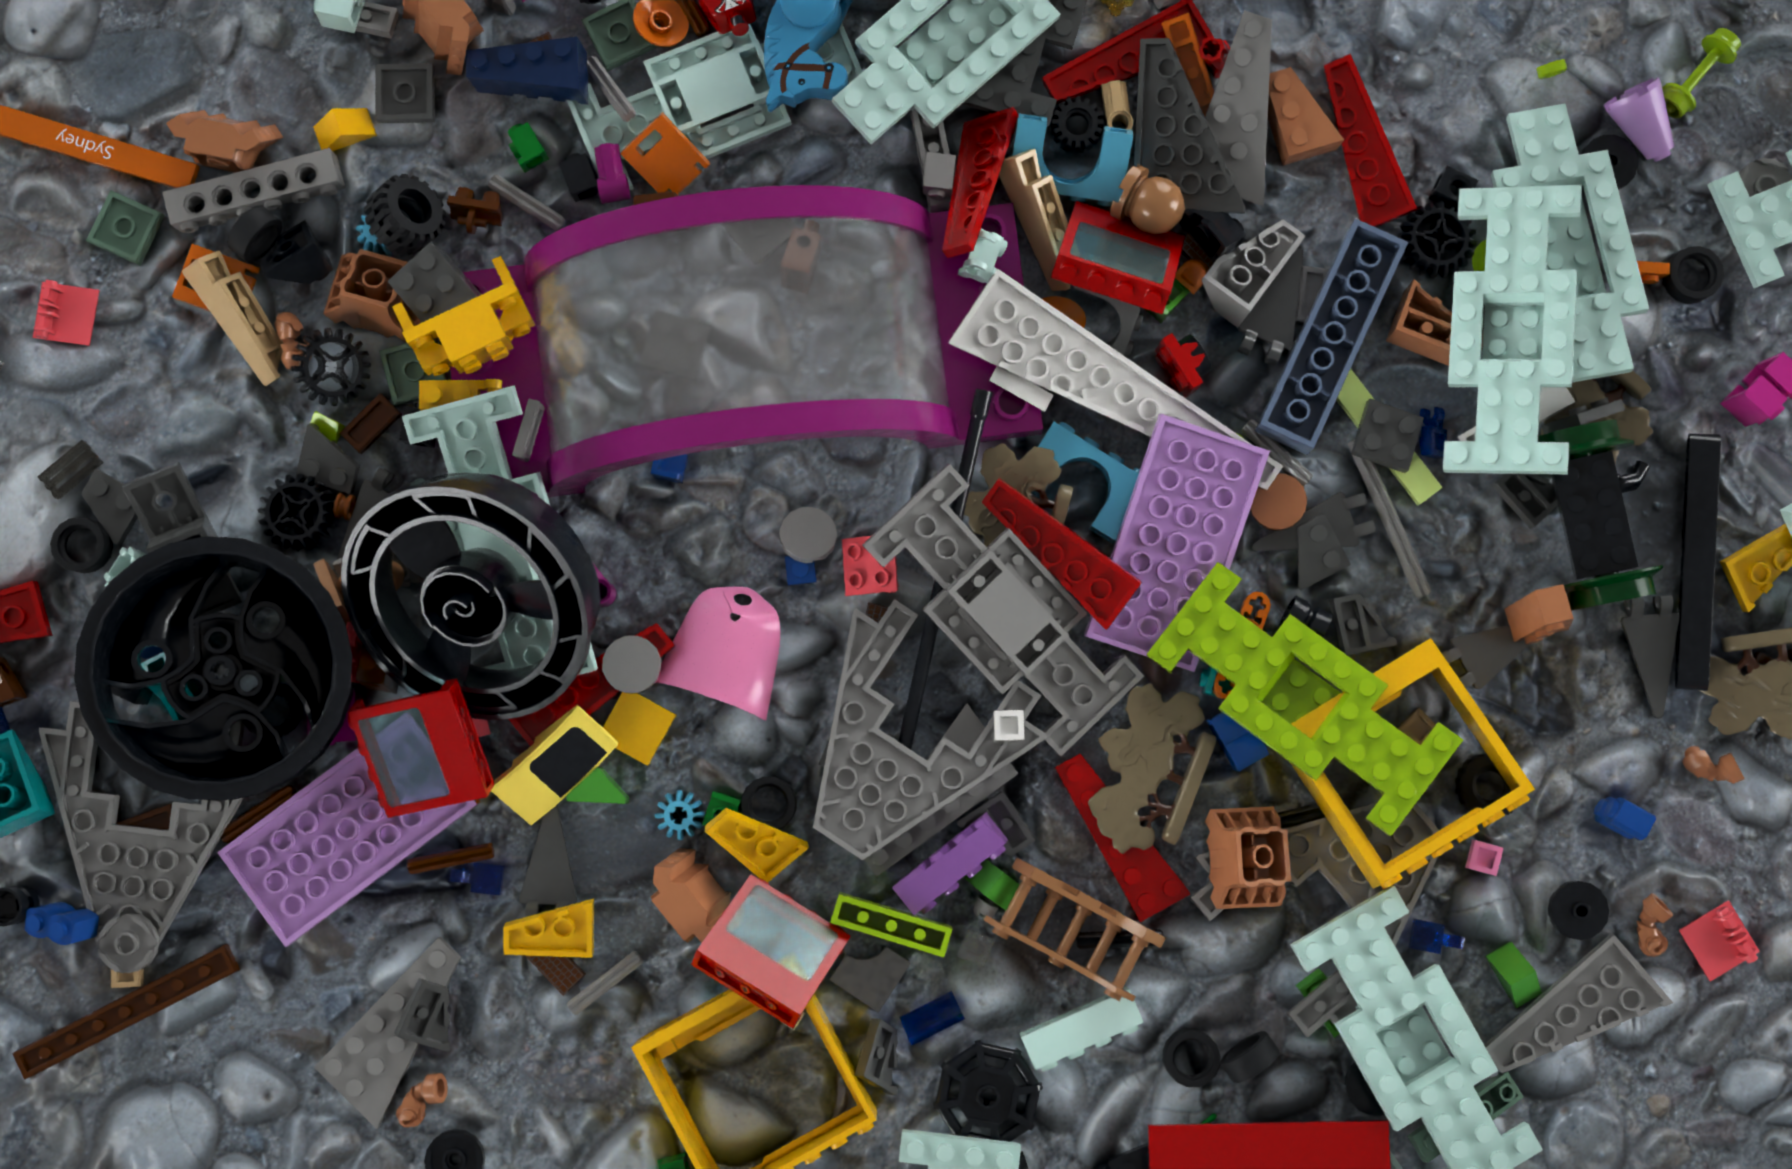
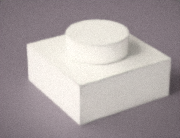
M1023 710L993 711L994 741L1025 740Z

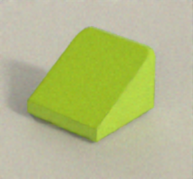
M317 411L314 412L310 424H316L319 427V431L326 438L336 443L341 436L339 433L345 428L343 424Z

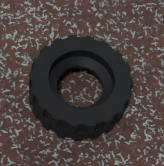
M1486 753L1474 755L1471 759H1467L1463 762L1464 765L1461 768L1459 767L1457 771L1455 792L1458 794L1459 802L1469 812L1476 807L1484 809L1512 791ZM1483 772H1496L1503 780V792L1494 800H1486L1477 793L1476 780ZM1506 808L1502 810L1505 815H1509L1513 812H1509Z

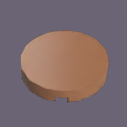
M1278 473L1268 490L1260 487L1257 488L1250 508L1252 517L1268 530L1281 531L1293 527L1301 520L1306 511L1307 496L1304 487L1296 478L1288 474Z

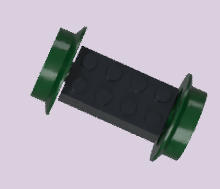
M1617 420L1583 424L1538 436V442H1569L1568 475L1551 474L1574 579L1595 577L1564 585L1571 611L1656 594L1652 576L1663 569V565L1619 573V571L1639 566L1613 451L1634 445V440L1620 437Z

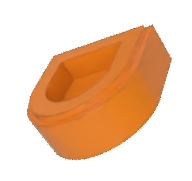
M1190 259L1176 271L1175 278L1194 295L1203 286L1202 278L1208 272V267L1199 259Z

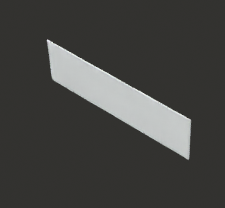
M996 366L989 380L1044 412L1054 396L1036 384Z

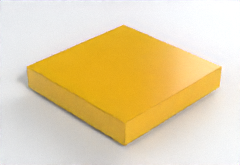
M622 692L603 728L618 741L616 749L649 766L677 715L638 693Z

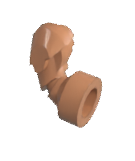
M279 313L276 316L274 326L279 340H282L283 343L280 344L283 350L280 359L285 368L290 369L291 366H299V361L292 360L291 355L301 356L302 352L295 348L300 343L295 340H297V337L300 336L301 331L304 329L298 317L293 313Z
M1691 746L1685 751L1686 757L1683 759L1682 764L1698 778L1703 777L1709 781L1714 779L1717 781H1728L1732 784L1745 779L1732 753L1721 756L1718 765H1714L1706 751L1700 750L1698 746Z
M1651 893L1642 901L1643 910L1639 915L1641 921H1637L1639 947L1643 954L1655 957L1666 951L1668 940L1654 923H1665L1673 916V913L1659 897Z
M442 1073L427 1074L423 1082L411 1087L396 1111V1117L400 1125L406 1128L418 1126L425 1117V1101L428 1104H439L445 1101L448 1086L447 1080Z

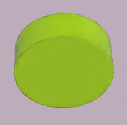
M1565 59L1556 60L1537 67L1538 78L1546 79L1566 72L1567 65Z

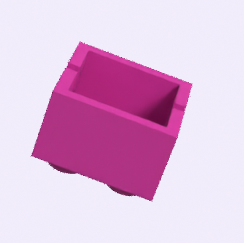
M1781 352L1759 362L1741 381L1748 388L1745 390L1740 384L1737 385L1720 404L1745 427L1755 423L1760 425L1768 418L1773 420L1785 409L1782 404L1787 400V397L1792 399V359L1784 352Z

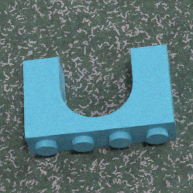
M1019 113L1012 156L1035 149L1041 177L1052 175L1058 194L1069 196L1071 201L1086 202V199L1098 200L1097 204L1109 207H1111L1113 200L1119 202L1124 191L1119 186L1127 174L1133 130L1104 126L1099 157L1095 166L1082 177L1066 179L1051 172L1043 159L1042 152L1047 117Z
M1053 422L1038 447L1053 450V459L1058 462L1060 468L1071 462L1082 461L1094 465L1103 473L1107 481L1108 495L1089 530L1114 544L1140 469L1134 467L1132 470L1123 464L1124 460L1120 456L1109 452L1107 455L1099 450L1100 445L1088 437H1085L1083 440L1074 434L1075 429L1064 422H1060V424ZM1037 491L1031 492V494L1040 499V494Z

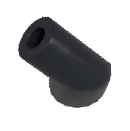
M1636 461L1630 474L1622 476L1618 474L1621 492L1636 490L1641 485L1650 466L1645 462Z

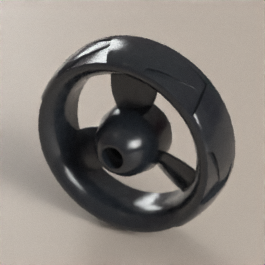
M450 473L428 480L420 478L410 481L387 494L359 520L351 532L342 559V593L355 633L378 666L398 685L414 696L438 691L446 680L457 678L471 718L484 720L517 718L534 713L555 701L567 690L586 661L590 648L591 634L599 614L601 599L599 582L591 557L584 549L573 529L560 514L539 498L536 493L511 480L493 474ZM446 521L470 524L501 538L525 558L540 580L520 582L519 575L512 563L494 550L472 548L460 552L456 538ZM393 552L404 565L425 579L421 588L420 603L422 615L429 627L434 628L430 638L426 637L414 624L397 595L392 575ZM516 613L553 620L550 646L545 657L540 661L512 670L487 669L470 664L471 647L484 646L496 640L514 619Z

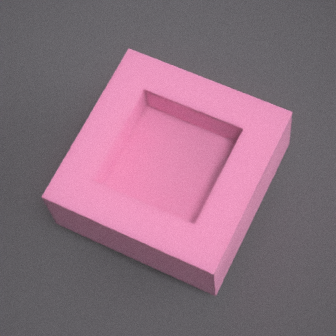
M1472 839L1465 868L1497 876L1504 848Z

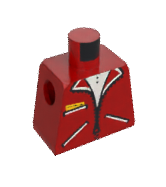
M698 0L701 11L719 34L732 31L735 36H743L749 30L748 24L755 22L757 19L753 0Z

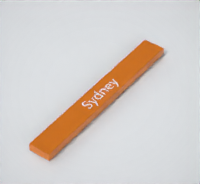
M0 105V136L172 188L191 185L196 181L200 166L195 163Z

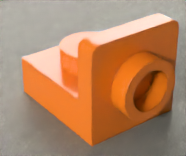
M1637 261L1644 284L1658 283L1660 279L1670 274V263Z

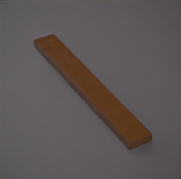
M225 944L12 1054L24 1080L232 975L239 971L240 968L229 945Z

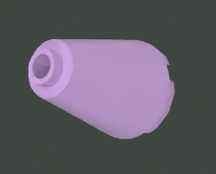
M1659 77L1644 81L1624 91V94L1620 96V100H1617L1615 96L1603 105L1605 111L1647 160L1653 158L1654 162H1657L1671 155L1670 149L1674 147V141Z

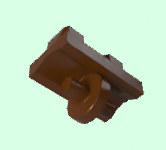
M459 187L455 196H448L447 205L450 207L451 219L457 220L458 224L466 225L468 234H475L477 227L486 228L487 224L502 226L503 216L498 192L487 191L484 193L483 200L474 199L473 190Z

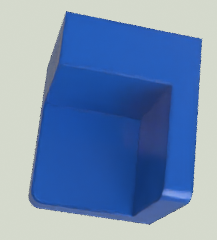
M684 454L654 460L650 474L656 479L683 484L688 455Z

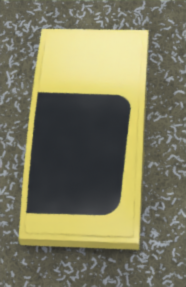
M576 705L535 737L534 744L516 757L512 762V766L494 780L495 785L491 792L528 824L533 825L590 775L618 746V741L580 706Z

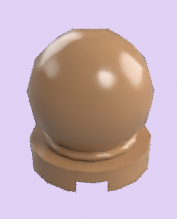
M1137 164L1136 167L1132 166L1119 186L1124 191L1119 202L1113 200L1110 216L1120 221L1125 220L1129 216L1134 226L1142 232L1157 235L1169 232L1180 222L1185 211L1184 198L1180 187L1170 179L1159 176L1148 178L1149 169L1140 164Z

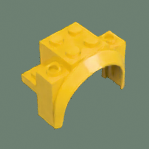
M501 256L492 259V262L503 285L427 321L415 325L402 302L392 306L404 330L402 334L406 342L413 349L423 371L428 376L431 374L434 376L444 374L450 370V367H455L460 374L463 372L470 374L482 368V364L491 359L493 361L503 359L509 355V350L514 349L511 343L514 337L519 338L528 334L531 331L530 328L535 326ZM499 308L503 310L500 319H498L494 311ZM438 337L442 345L434 343V339Z

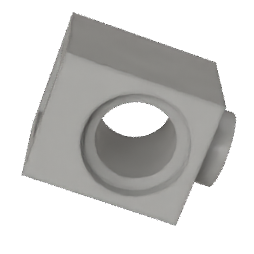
M927 152L923 194H927L929 198L935 200H944L945 197H951L956 155Z

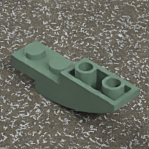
M1508 1071L1503 1074L1500 1073L1474 1087L1492 1120L1524 1098ZM1424 1124L1407 1136L1423 1162L1429 1163L1440 1155Z

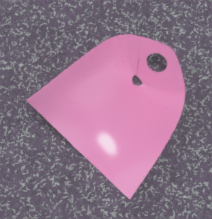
M709 588L703 591L691 605L673 640L676 646L666 654L655 683L679 687L719 700L766 721L780 647V620L777 611L761 595L750 588ZM737 594L747 595L751 598L752 603L740 605L735 602L734 596ZM730 614L740 615V619L733 621L730 618Z

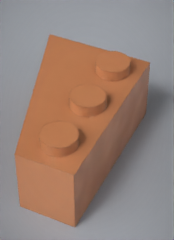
M1289 67L1270 73L1268 121L1282 165L1337 150L1344 139L1293 69Z
M1413 279L1403 291L1386 341L1449 366L1452 312L1441 304L1443 301L1436 296L1433 298L1420 287L1421 284Z
M1563 584L1534 590L1504 609L1514 642L1525 640V644L1536 643L1554 633L1569 630L1574 619Z

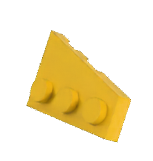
M1786 524L1719 561L1742 612L1749 613L1756 606L1754 604L1755 601L1763 593L1767 594L1774 586L1772 583L1783 571H1788L1792 566V537Z
M728 808L722 810L705 825V833L759 879H763L767 883L809 848L808 842Z
M594 898L506 922L503 927L504 955L592 958L594 954Z

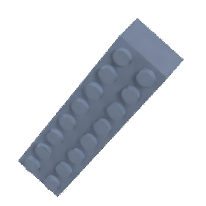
M1356 218L1354 219L1343 238L1256 426L1255 432L1305 455H1308L1314 449L1406 249L1407 241Z

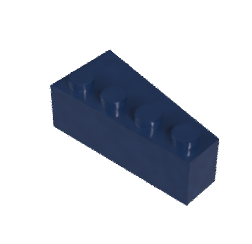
M577 36L466 50V77L477 92L507 96L519 94L533 99L546 97L560 102L573 100L579 104L588 105L587 52Z

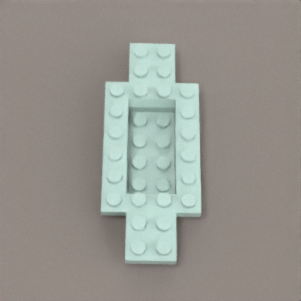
M901 0L855 40V45L872 64L832 98V103L871 145L910 110H916L934 129L1056 22L1061 14L1048 0H953L900 47L896 48L900 42L949 1Z
M1565 103L1509 113L1506 120L1518 166L1493 170L1491 173L1493 187L1581 185L1582 188L1583 186L1610 291L1606 292L1581 196L1580 217L1549 218L1547 270L1577 269L1578 273L1572 383L1630 373L1634 366L1621 317L1647 313L1649 305L1608 150L1578 154Z

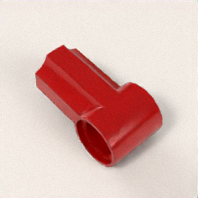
M1210 36L1202 40L1199 54L1210 67L1213 77L1217 79L1221 75L1230 47L1226 40Z

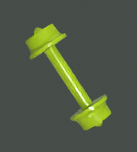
M1718 28L1713 34L1706 35L1702 39V47L1707 56L1681 86L1675 83H1666L1662 87L1668 116L1677 119L1681 118L1686 112L1693 111L1696 108L1697 102L1691 91L1716 61L1731 64L1736 60V52L1741 47V41L1732 31Z

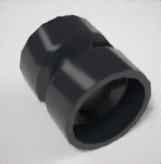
M1294 596L1279 622L1278 629L1291 614L1318 635L1324 637L1332 621L1333 614L1319 607L1311 610V605L1308 601Z
M26 885L0 888V926H10L25 922L27 909L38 907L40 904L38 894L34 889Z

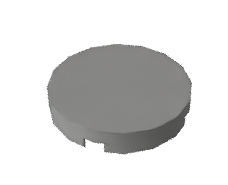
M1770 158L1755 160L1739 172L1749 197L1792 180V176H1790V173L1787 171L1788 168L1784 163Z
M802 507L790 512L783 519L779 530V537L782 548L788 556L799 562L813 563V561L819 559L821 561L827 558L834 550L837 530L831 516L823 510L813 507Z
M624 636L616 639L606 649L603 656L602 670L606 680L615 689L624 693H640L649 689L657 681L661 670V657L657 648L649 640L639 636Z
M127 913L113 917L104 924L98 936L99 956L104 964L115 972L131 973L142 970L152 963L158 953L159 937L157 929L149 919L140 914Z

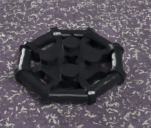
M976 1040L975 1044L947 1062L943 1061L940 1066L942 1072L933 1108L939 1112L953 1135L1011 1142L1026 1131L1033 1130L1039 1094L1043 1086L1042 1082H1038L1022 1057L1021 1050L1018 1048L1000 1047ZM985 1056L1004 1059L1006 1062L1003 1068L985 1064ZM977 1057L979 1066L972 1068L965 1075L958 1070ZM1014 1066L1026 1084L1016 1086L1009 1075L1010 1070ZM952 1077L960 1081L957 1098H948ZM987 1088L992 1089V1094L996 1095V1099L990 1100L989 1104H984V1099L979 1097L981 1092H985ZM1027 1094L1022 1115L1016 1111L1019 1095ZM959 1106L964 1113L967 1121L962 1126L951 1111V1108ZM1011 1118L1017 1122V1124L999 1135L997 1127L1001 1123ZM973 1125L990 1128L991 1136L973 1133L970 1130Z

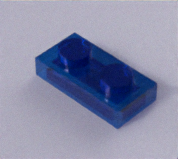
M952 991L899 1017L912 1046L965 1019Z

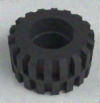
M408 174L394 175L386 180L367 199L364 213L368 216L364 218L365 222L371 227L369 229L371 235H375L378 238L376 241L380 245L385 244L387 250L392 252L395 249L397 254L404 255L407 252L408 255H412L421 251L427 244L439 236L445 227L446 222L443 219L446 217V211L441 208L444 204L442 200L437 198L438 193L435 189L431 190L426 181L420 182L419 177L414 175L409 178ZM401 210H403L408 215L410 220L402 214Z

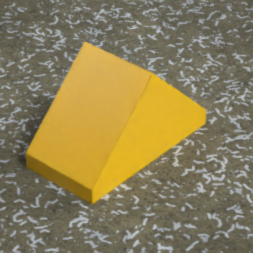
M332 108L313 126L321 150L330 148L332 151L377 136L367 108Z

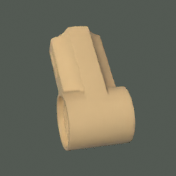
M1116 80L1102 84L1101 92L1106 126L1113 127V122L1120 121L1125 125L1126 129L1131 130L1133 118L1130 114L1126 82Z

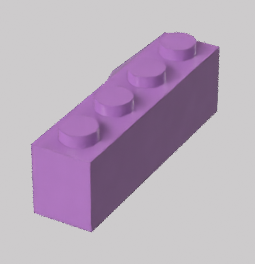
M985 812L896 882L892 889L913 915L919 911L925 914L937 905L934 899L942 893L947 897L960 886L957 881L967 875L970 879L983 868L980 864L988 857L994 860L1006 850L1003 845L1006 844L1008 839L988 813Z

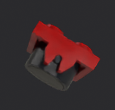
M1173 333L1162 338L1155 349L1157 363L1163 370H1168L1172 376L1170 382L1177 393H1182L1185 398L1196 392L1203 383L1201 377L1212 371L1207 354L1191 334L1177 341Z

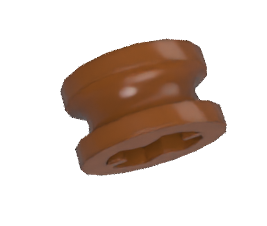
M339 493L336 496L333 507L334 518L340 519L344 516L345 520L350 521L356 504V497L354 495L345 497V494Z

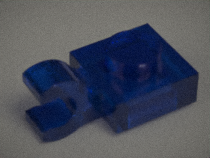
M1434 407V416L1430 418V410L1423 408L1420 410L1419 416L1424 417L1423 423L1426 426L1422 427V436L1420 437L1421 455L1434 459H1443L1444 441H1447V430L1443 429L1445 411L1443 408Z
M475 862L473 870L454 868L451 869L450 881L471 883L470 892L501 895L505 865Z
M1413 918L1409 948L1441 954L1442 945L1463 949L1464 937L1444 933V924Z

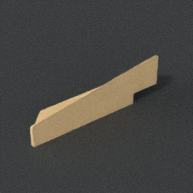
M1035 149L1005 158L999 177L1011 203H1013L1014 210L1052 291L1068 290L1071 284L1050 278L1068 226L1052 175L1041 177ZM1073 241L1070 254L1079 257Z
M220 250L196 259L183 269L182 273L262 384L267 386L280 378L278 367L281 360L280 356L283 352L280 344L283 343L279 340L278 334L241 272L230 275Z

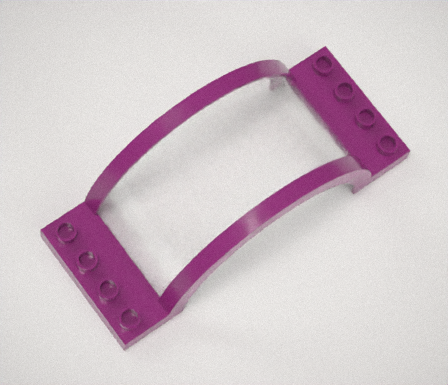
M788 185L709 191L632 205L602 213L564 227L536 243L527 252L523 265L507 266L535 323V326L530 328L531 331L522 337H514L511 342L514 349L508 351V356L498 361L491 359L483 363L482 368L473 373L466 374L463 372L460 374L455 367H450L451 380L499 379L502 380V388L515 385L523 414L496 421L512 477L517 478L540 472L548 497L585 493V486L589 482L605 474L630 466L673 456L742 445L832 437L900 438L923 443L928 449L964 445L971 418L970 411L975 389L993 392L980 442L1041 435L1043 431L1042 415L1039 408L989 381L996 368L995 365L948 344L987 284L958 275L959 269L963 268L964 261L968 259L970 252L947 258L942 252L949 211L929 213L926 208L908 198L887 192L854 187ZM1013 203L988 206L981 228L988 232H995L1007 241V248L1001 257H997L994 267L1024 286ZM496 268L463 272L481 295L503 285ZM499 308L495 310L498 313L496 314L498 319H500L503 312ZM480 391V394L487 393V391ZM530 398L539 401L544 405L545 409L530 460L526 462L518 460L512 456L527 402Z

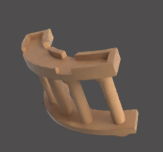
M1016 858L1011 868L1021 873L1019 879L1022 881L1001 921L986 915L984 921L994 926L992 932L1008 940L1009 936H1012L1049 955L1048 961L1061 969L1065 965L1073 968L1106 987L1104 993L1120 1001L1121 997L1134 1001L1136 996L1124 990L1123 987L1143 948H1147L1149 943L1161 948L1166 937L1069 884L1052 877L1035 866ZM1038 882L1048 887L1045 892L1048 895L1027 935L1011 926L1031 887H1035ZM1063 896L1077 903L1075 907L1077 911L1055 951L1038 942L1037 939L1057 901H1061ZM1094 912L1107 919L1105 922L1107 927L1089 962L1084 967L1066 956L1087 916L1091 917ZM1122 929H1125L1134 934L1131 938L1133 943L1113 982L1096 972L1117 932L1120 933Z

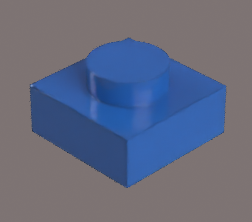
M785 556L788 586L817 583L815 561L813 563H803L792 559L790 556Z

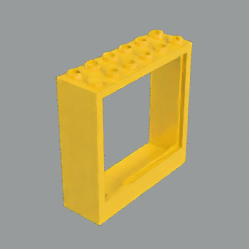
M1431 638L1373 673L1388 686L1371 710L1375 712L1401 696L1402 689L1431 673L1512 791L1484 809L1476 807L1384 864L1325 773L1322 772L1315 781L1290 763L1373 889L1381 886L1385 890L1403 879L1400 874L1401 872L1406 870L1410 874L1429 863L1425 857L1431 854L1433 859L1452 849L1454 846L1451 841L1456 839L1460 843L1480 831L1477 825L1481 823L1485 828L1505 816L1502 811L1504 808L1509 812L1531 800L1527 794L1535 790ZM1345 692L1340 693L1291 724L1309 738H1312Z
M794 954L777 962L808 981ZM730 989L639 1038L631 1047L695 1169H719L662 1059L694 1040L704 1041L761 1009ZM815 993L805 1009L857 1105L764 1156L763 1162L750 1169H794V1166L803 1161L806 1165L810 1164L822 1156L821 1151L828 1147H831L832 1150L841 1147L848 1142L846 1137L855 1132L858 1135L868 1132L874 1127L873 1122L877 1121V1108L862 1080L855 1076L856 1069Z

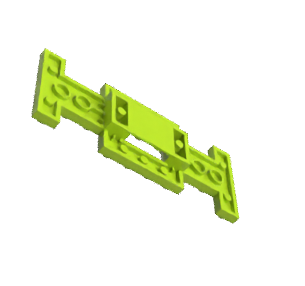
M1217 562L1148 651L1147 656L1171 673L1186 652L1190 651L1235 685L1218 709L1306 775L1316 781L1331 760L1335 758L1383 795L1366 816V819L1391 837L1462 743L1463 739L1440 722H1437L1421 745H1419L1371 710L1388 686L1381 679L1291 614L1274 636L1271 637L1226 604V600L1242 579ZM1295 657L1345 692L1312 738H1309L1291 723L1341 692L1298 662Z

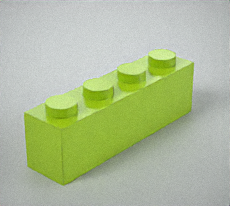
M839 892L830 922L943 958L953 929L951 925L913 915L912 913L843 892Z

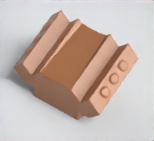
M403 0L402 18L415 20L414 33L420 34L435 54L434 59L447 61L446 74L462 75L467 46L476 36L484 31L470 7L464 0Z
M205 110L179 114L166 123L175 137L186 139L183 148L184 153L194 158L196 163L204 167L233 173L253 168L259 153L283 138L275 124L261 127L257 120L249 122L226 118L224 113L209 116Z
M360 249L357 254L349 252L341 255L323 314L334 323L344 321L354 329H367L382 334L386 338L396 335L407 343L402 334L404 330L392 306L402 302L415 325L420 324L421 321L387 281L408 262Z
M1270 806L1210 809L1205 820L1210 830L1206 840L1211 868L1208 878L1214 886L1210 899L1216 909L1281 906L1286 895L1285 882H1291L1288 830L1281 829L1280 816L1275 808Z
M679 848L654 866L653 884L658 891L651 896V901L684 941L689 943L693 938L697 937L702 943L730 904L731 892L725 891L708 871L709 864L695 863L696 849ZM743 907L739 908L726 927V931L730 934L741 925Z

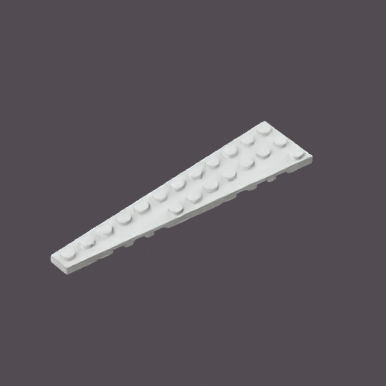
M996 269L948 342V344L1149 437L1152 436L1158 415L1164 414L1249 443L999 269ZM1268 456L1258 487L1268 490L1283 465Z

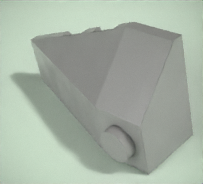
M1282 219L1259 233L1257 237L1247 243H1242L1227 255L1224 254L1219 257L1202 278V283L1214 311L1238 328L1306 235Z

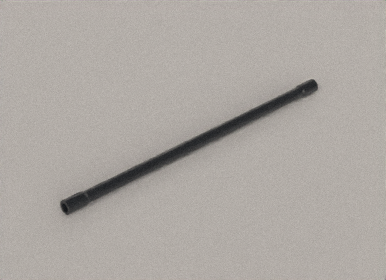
M975 389L970 411L971 418L958 471L969 485H971L983 427L988 416L993 392ZM970 486L951 503L950 507L962 521ZM935 580L930 601L943 589ZM926 615L898 740V742L910 750L912 749L939 628L928 615Z

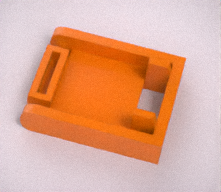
M663 112L620 153L658 193L669 192L668 189L678 195L702 173V170L696 165L697 162L705 169L710 166L708 159ZM653 130H656L662 138L644 154V151L638 145Z
M191 244L182 270L196 259L215 251ZM222 254L230 275L241 272L253 291L257 280L245 275V273L249 271L259 274L260 268ZM181 271L172 297L175 300L209 311L195 290L186 287L188 281Z

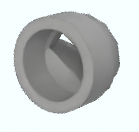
M979 895L974 903L973 912L976 917L980 913L983 914L982 920L984 921L986 915L993 918L999 906L989 898Z

